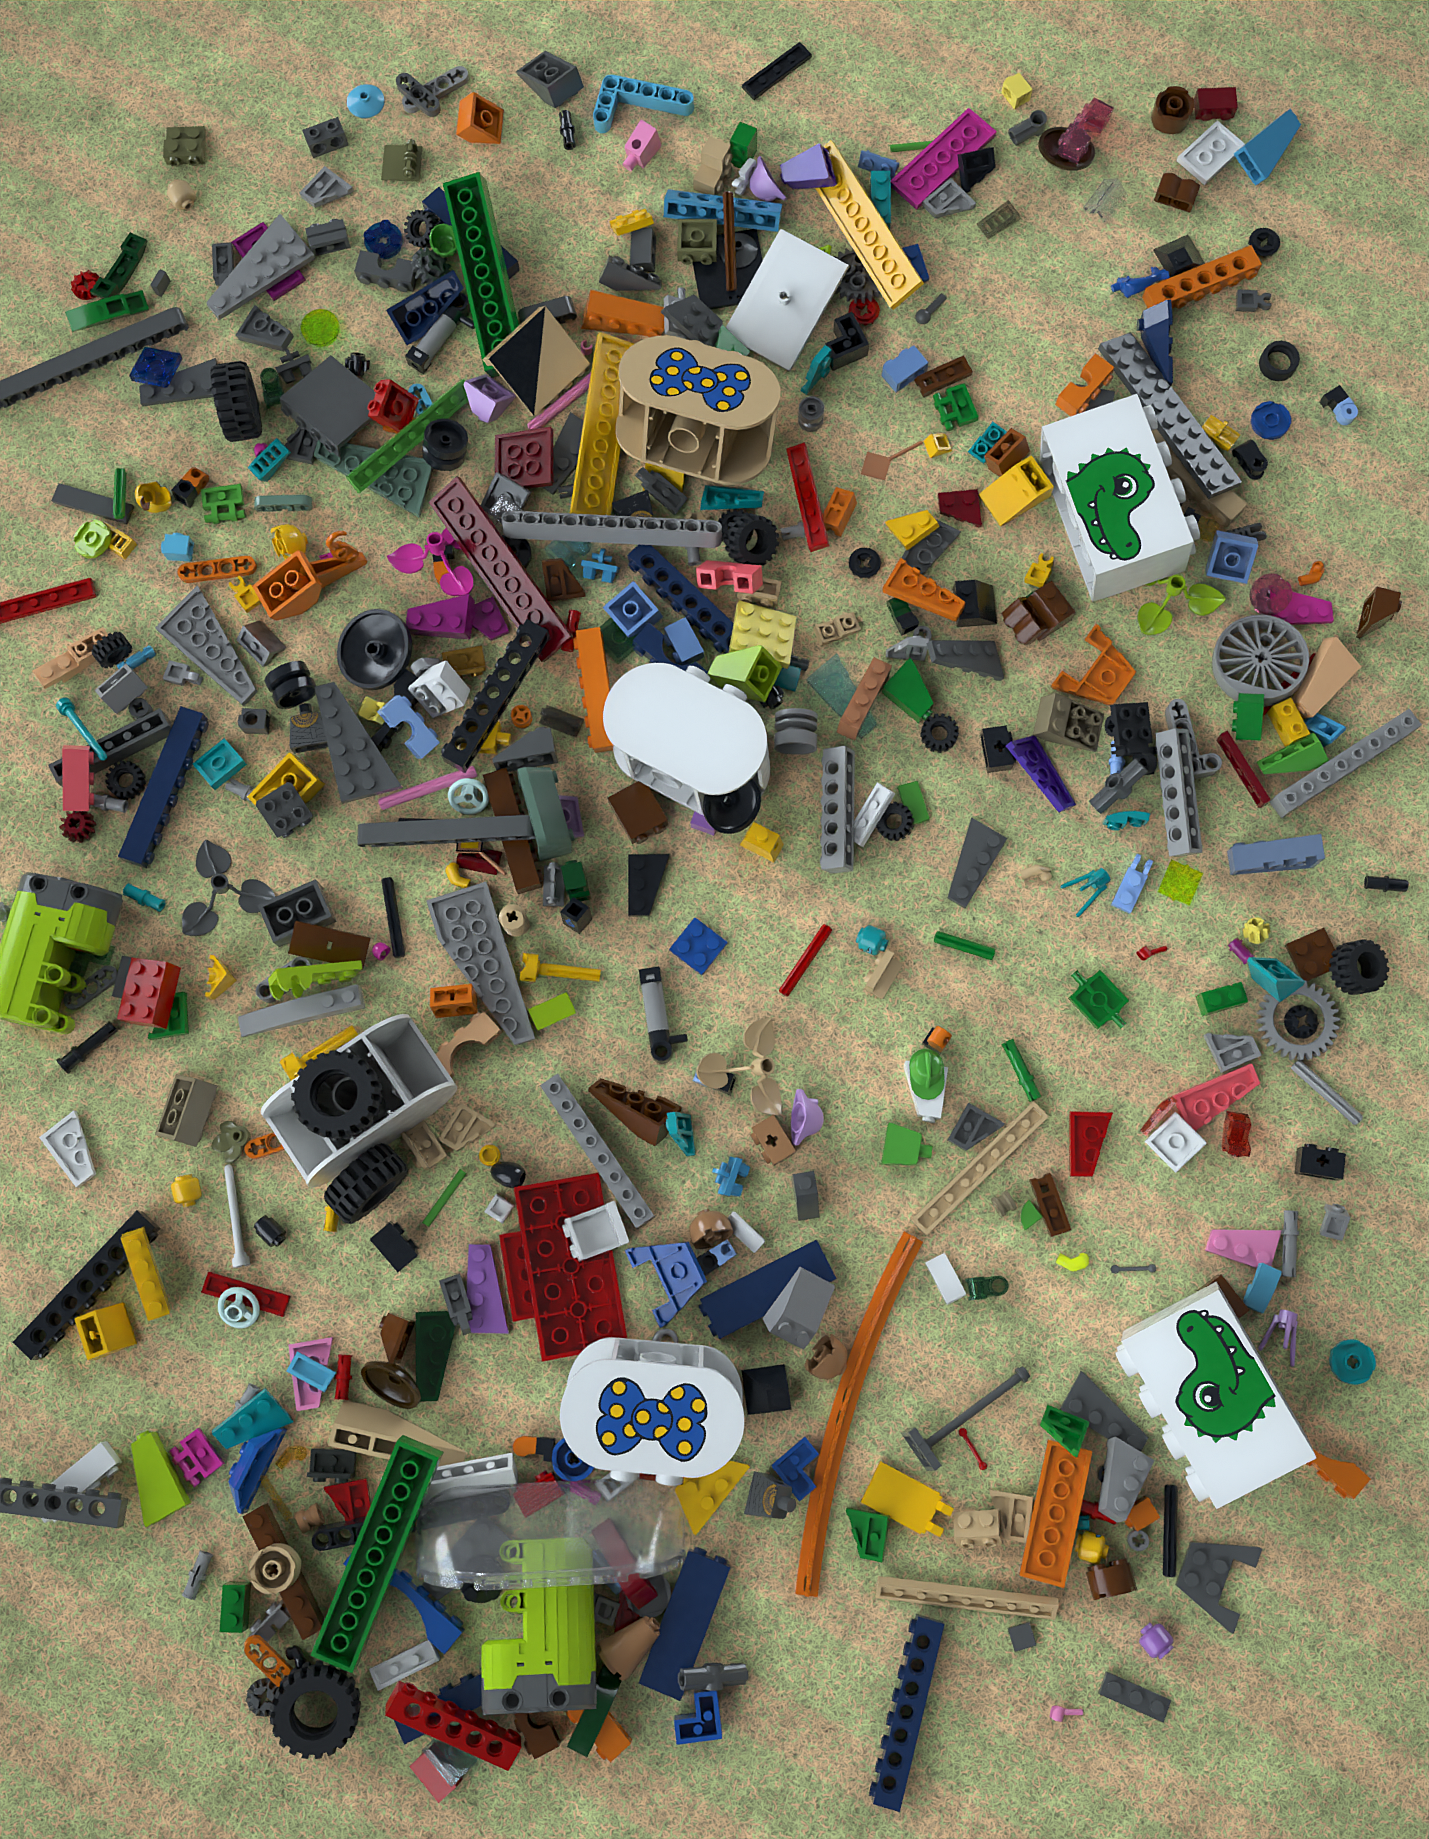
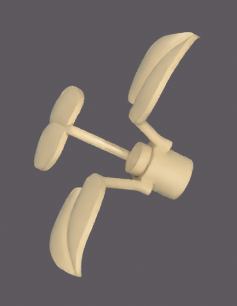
M760 1019L750 1024L743 1035L745 1047L753 1050L752 1054L758 1057V1059L753 1060L751 1066L726 1069L727 1063L722 1055L719 1053H709L700 1061L696 1068V1074L702 1084L712 1089H718L727 1084L728 1077L726 1073L751 1070L755 1075L761 1076L757 1080L758 1086L753 1087L750 1093L753 1107L761 1113L779 1116L781 1115L782 1107L780 1090L777 1083L773 1079L768 1078V1074L774 1071L775 1064L770 1057H766V1055L773 1051L775 1045L772 1019Z

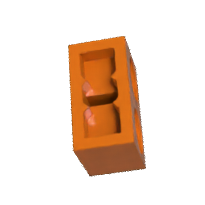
M472 984L430 988V1008L435 1018L476 1014L477 994Z

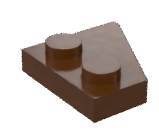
M562 558L542 560L548 601L586 597L585 590Z

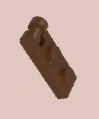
M963 355L917 376L914 382L921 388V395L927 397L933 392L971 376L973 371ZM931 380L932 384L927 385L926 382Z
M1051 1173L1044 1174L1039 1179L1036 1177L1029 1179L1049 1236L1053 1237L1071 1231L1072 1229ZM1047 1185L1049 1191L1042 1193L1040 1187Z

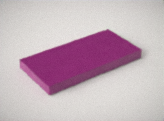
M264 222L231 242L242 259L268 229ZM297 270L266 291L272 300L275 301L305 282L306 279L300 270Z

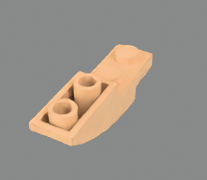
M103 627L67 646V652L32 670L33 675L44 690L61 680L63 683L67 682L95 662L96 659L92 655L91 650L94 649V645H97L96 642L98 640L101 641L103 636H108L107 632Z

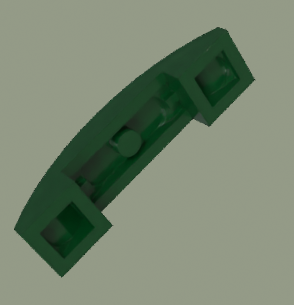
M130 232L120 246L121 254L105 278L100 277L90 291L91 294L102 299L118 295L124 289L141 261L147 246V239Z
M603 1664L596 1680V1709L583 1710L566 1746L586 1758L595 1743L622 1682L619 1679L622 1675L618 1672L613 1674L605 1664Z

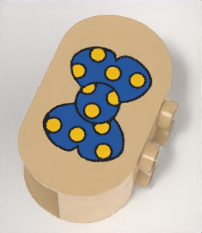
M666 335L643 339L632 345L624 353L619 364V415L615 431L617 441L625 453L645 463L723 485L746 483L759 476L765 470L772 454L781 394L778 379L766 365L736 351H726L705 345L697 340H687Z

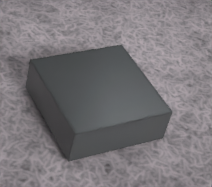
M160 269L150 285L155 294L162 297L171 280L167 273Z
M1029 1621L1007 1628L1015 1652L1036 1646Z

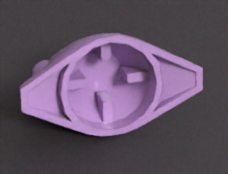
M759 156L756 170L750 178L752 193L765 202H772L776 198L784 201L787 200L774 181L764 160Z
M802 1089L796 1090L791 1113L792 1145H799L805 1137L817 1133L824 1121L823 1112L818 1106V1100L807 1098Z

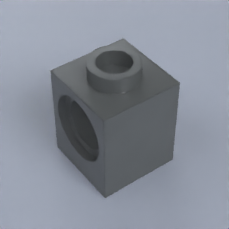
M242 708L241 715L238 716V726L246 734L269 735L271 715L266 709ZM252 719H258L254 725H249Z

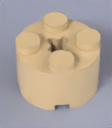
M275 1543L261 1549L254 1555L249 1566L253 1586L265 1594H275L289 1588L295 1583L300 1574L301 1559L297 1552L286 1544ZM274 1564L277 1565L278 1572L276 1573L273 1572L274 1567L272 1565Z

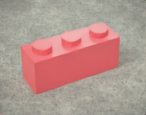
M64 745L62 748L63 811H89L90 805H94V793H90V785H94V773L90 772V764L94 765V752H90V746Z

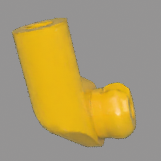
M455 862L449 863L445 869L449 882L461 888L469 887L471 880L460 876L458 872L459 865Z

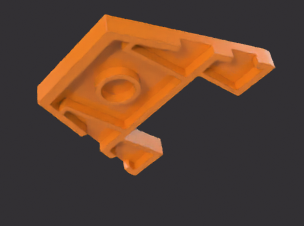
M1095 624L1086 636L1085 641L1100 650L1101 654L1080 682L1064 671H1061L1052 683L1051 688L1106 705H1113L1134 677L1136 671L1121 652H1118L1112 645L1109 637L1103 634L1101 627Z

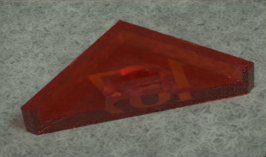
M1172 1096L1162 1100L1140 1129V1132L1147 1136L1178 1100Z

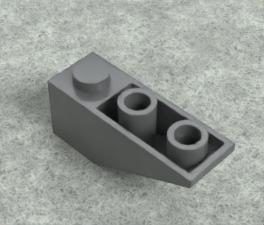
M609 255L599 275V283L615 291L660 290L662 287V280H660L659 276L654 273L648 274L635 264L629 265L618 256L612 257Z

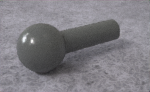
M941 293L926 309H920L915 315L916 321L919 324H927L931 319V314L947 299L946 296Z

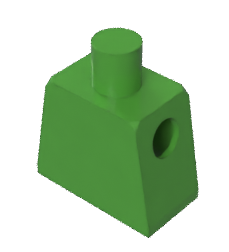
M889 1122L881 1165H917L918 1156L931 1159L933 1146L921 1144V1133Z

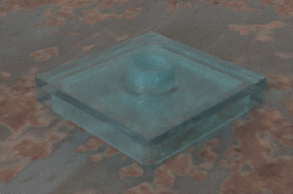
M452 1722V1723H450V1725H452V1726H456V1725L460 1724V1723H458V1722ZM435 1738L422 1749L451 1787L480 1759Z

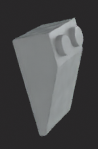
M799 1267L763 1317L769 1332L804 1350L817 1333L834 1291V1284Z

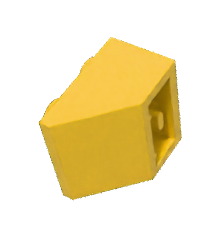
M124 1302L94 1310L74 1318L87 1360H97L137 1344Z

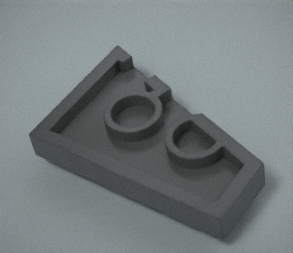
M254 305L236 333V337L240 341L285 352L294 337L290 330L271 319L268 314L263 313L256 305Z

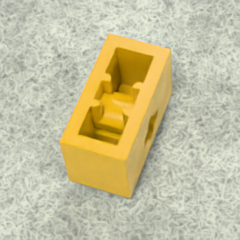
M1292 698L1273 705L1267 712L1284 747L1310 735Z

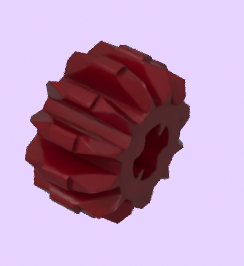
M66 811L67 817L60 818L64 824L59 826L63 831V837L68 838L72 843L76 840L79 843H83V837L90 840L89 832L95 833V830L91 827L97 825L93 820L94 816L91 813H87V811H73L72 814Z

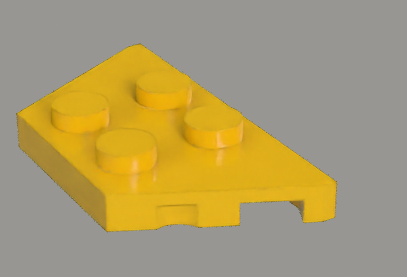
M729 1460L723 1467L706 1476L698 1478L684 1477L683 1483L675 1488L677 1497L695 1536L750 1468L748 1464Z

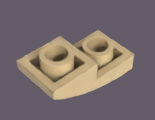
M854 612L836 616L834 620L817 624L813 628L820 646L848 637L861 630Z

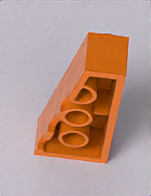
M590 290L584 307L581 329L648 337L661 336L664 331V315L661 313V310L664 307Z

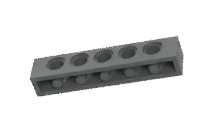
M0 1477V1513L111 1528L124 1526L129 1498L121 1497V1493L108 1492V1495H100V1491L94 1489L78 1492V1488L72 1486H64L63 1490L56 1489L55 1484L42 1483L41 1487L34 1486L33 1481L21 1480L19 1484L12 1483L11 1478ZM12 1490L15 1491L17 1495L15 1502H13L10 1499V1493ZM34 1493L39 1498L37 1505L32 1502V1495ZM56 1496L61 1501L59 1508L54 1505V1498ZM77 1499H80L83 1503L81 1511L77 1510L75 1506ZM99 1502H102L105 1506L103 1514L99 1513L97 1509Z

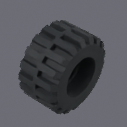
M752 513L740 514V517L736 516L733 518L734 523L730 522L728 524L729 530H725L724 533L727 534V538H724V543H727L725 550L730 552L728 554L729 557L738 563L763 566L767 564L766 560L771 561L773 559L772 554L776 555L777 550H775L776 546H779L777 538L780 537L779 533L775 532L777 530L776 525H772L773 522L770 519ZM755 529L757 542L748 551L746 539L748 534Z
M1366 939L1343 943L1336 947V950L1331 954L1333 958L1329 960L1331 964L1329 972H1332L1330 977L1332 981L1335 980V986L1337 988L1341 987V991L1343 993L1348 992L1349 995L1379 990V987H1383L1384 981L1388 979L1387 972H1389V967H1387V963L1389 961L1384 956L1386 954L1385 951L1380 950L1381 946L1374 944V941H1367ZM1357 960L1361 966V974L1357 968Z

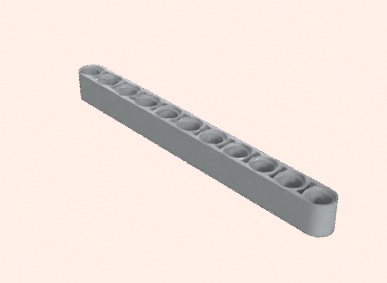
M507 511L501 516L504 536L514 539L716 548L722 543V526L720 522L714 520Z

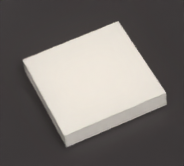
M1176 1111L1145 1140L1152 1150L1175 1173L1207 1144Z

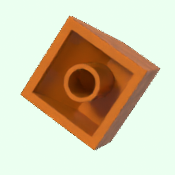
M472 92L460 100L456 135L470 143L500 144L504 109L479 94Z

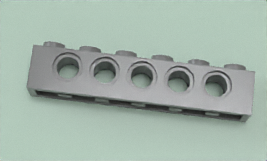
M1175 728L1155 733L1169 856L1182 857L1203 853L1189 729Z
M847 746L823 749V757L821 759L823 766V776L821 778L823 796L821 797L822 816L820 821L822 836L820 843L822 846V856L820 857V865L822 870L829 873L853 871L855 751Z

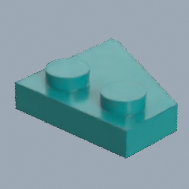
M826 345L811 362L810 369L805 377L808 381L800 390L805 395L810 392L821 377L825 378L831 370V349Z

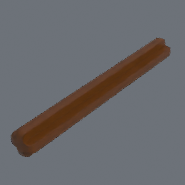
M726 191L723 192L726 290L733 292L737 290L733 192Z

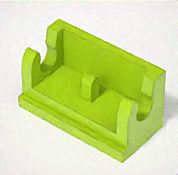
M567 992L528 1009L537 1030L576 1013Z

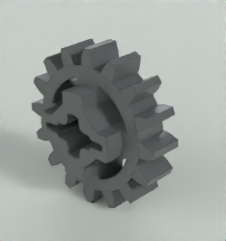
M428 247L420 248L412 256L413 260L410 263L414 266L412 272L417 273L415 278H420L422 285L425 283L429 285L451 272L449 270L451 265L446 264L447 258L437 255L433 249L430 251Z

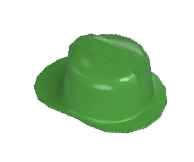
M931 1049L918 1050L912 1055L909 1064L911 1088L921 1099H934L944 1089V1064L937 1052Z

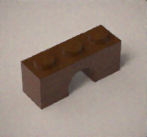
M514 1713L516 1717L514 1720L515 1727L519 1733H523L526 1740L524 1741L525 1749L528 1755H533L534 1760L560 1746L561 1741L552 1721L544 1725H537L531 1721L529 1713Z

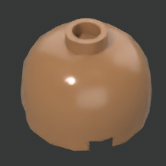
M709 1209L698 1212V1216L693 1219L689 1228L690 1239L695 1249H707L712 1247L709 1243L716 1242L721 1238L722 1242H724L734 1234L728 1217L721 1212L710 1211Z
M830 1334V1337L827 1335L823 1336L812 1349H817L812 1359H806L805 1369L819 1379L829 1380L843 1374L846 1370L847 1350L844 1344L833 1334Z

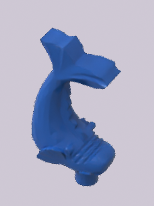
M1151 267V275L1147 277H1118L1117 283L1111 285V290L1113 293L1120 290L1125 297L1129 298L1134 294L1142 292L1146 287L1151 286L1157 281L1169 279V272L1165 269L1159 270L1157 267Z

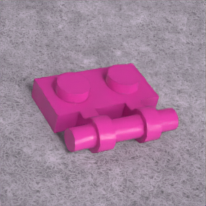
M197 1428L179 1442L184 1448L181 1453L176 1446L169 1450L173 1458L172 1462L175 1466H179L184 1473V1479L186 1482L189 1481L193 1488L201 1483L197 1477L199 1472H201L204 1478H207L225 1464L200 1428ZM188 1456L196 1465L194 1468H191L185 1460Z

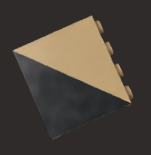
M546 306L539 307L482 359L487 366L492 365L527 408L529 411L527 413L528 416H538L545 410L544 406L557 400L559 397L558 393L562 390H567L573 384L572 380L576 377H581L587 371L585 368L590 364Z

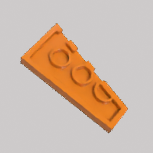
M900 558L882 588L883 593L956 622L965 608V601L946 588L942 589L936 584V581L926 578L920 573V570L910 567L904 559Z

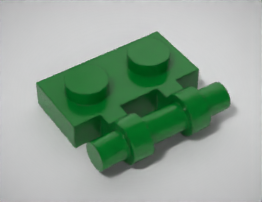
M965 383L946 389L947 397L942 398L940 393L933 395L935 409L939 411L941 424L945 426L946 431L954 429L952 421L957 420L959 427L978 421V414ZM951 405L953 412L948 414L946 406Z

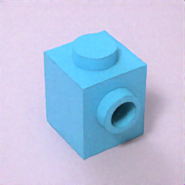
M181 533L165 534V539L161 543V552L167 560L192 562L194 542L190 536H185Z

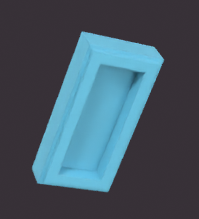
M298 1351L286 1372L323 1392H326L336 1374L335 1371Z

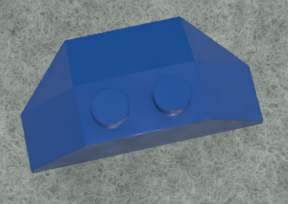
M276 1429L249 1439L248 1442H244L239 1452L241 1457L238 1463L235 1462L229 1472L231 1477L228 1481L238 1513H247L287 1429Z

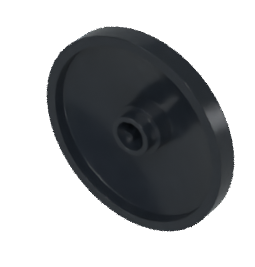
M383 609L364 611L355 616L346 625L339 638L337 646L339 668L343 676L357 687L366 690L383 689L398 680L406 670L412 654V637L405 622L392 612Z

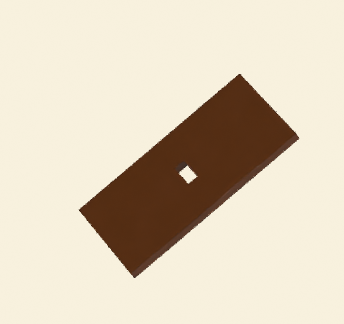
M295 921L288 954L329 963L361 960V970H363L371 937ZM328 941L332 942L331 949H327Z

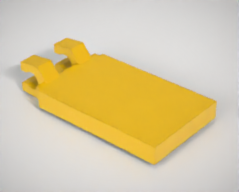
M881 1461L860 1501L884 1515H889L891 1519L919 1534H925L926 1531H929L938 1537H941L944 1529L931 1522L936 1510L949 1517L954 1510L953 1507L941 1501L942 1496H940L939 1492Z

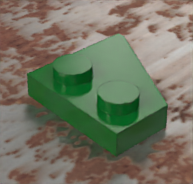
M846 1508V1514L851 1522V1530L857 1542L860 1558L884 1562L890 1516Z

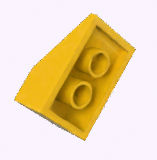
M289 752L247 798L256 806V802L285 783L290 782L304 803H307L319 792L325 783L299 757Z

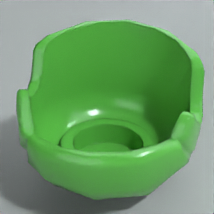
M439 224L431 230L430 244L437 255L446 258L453 256L458 251L451 225Z

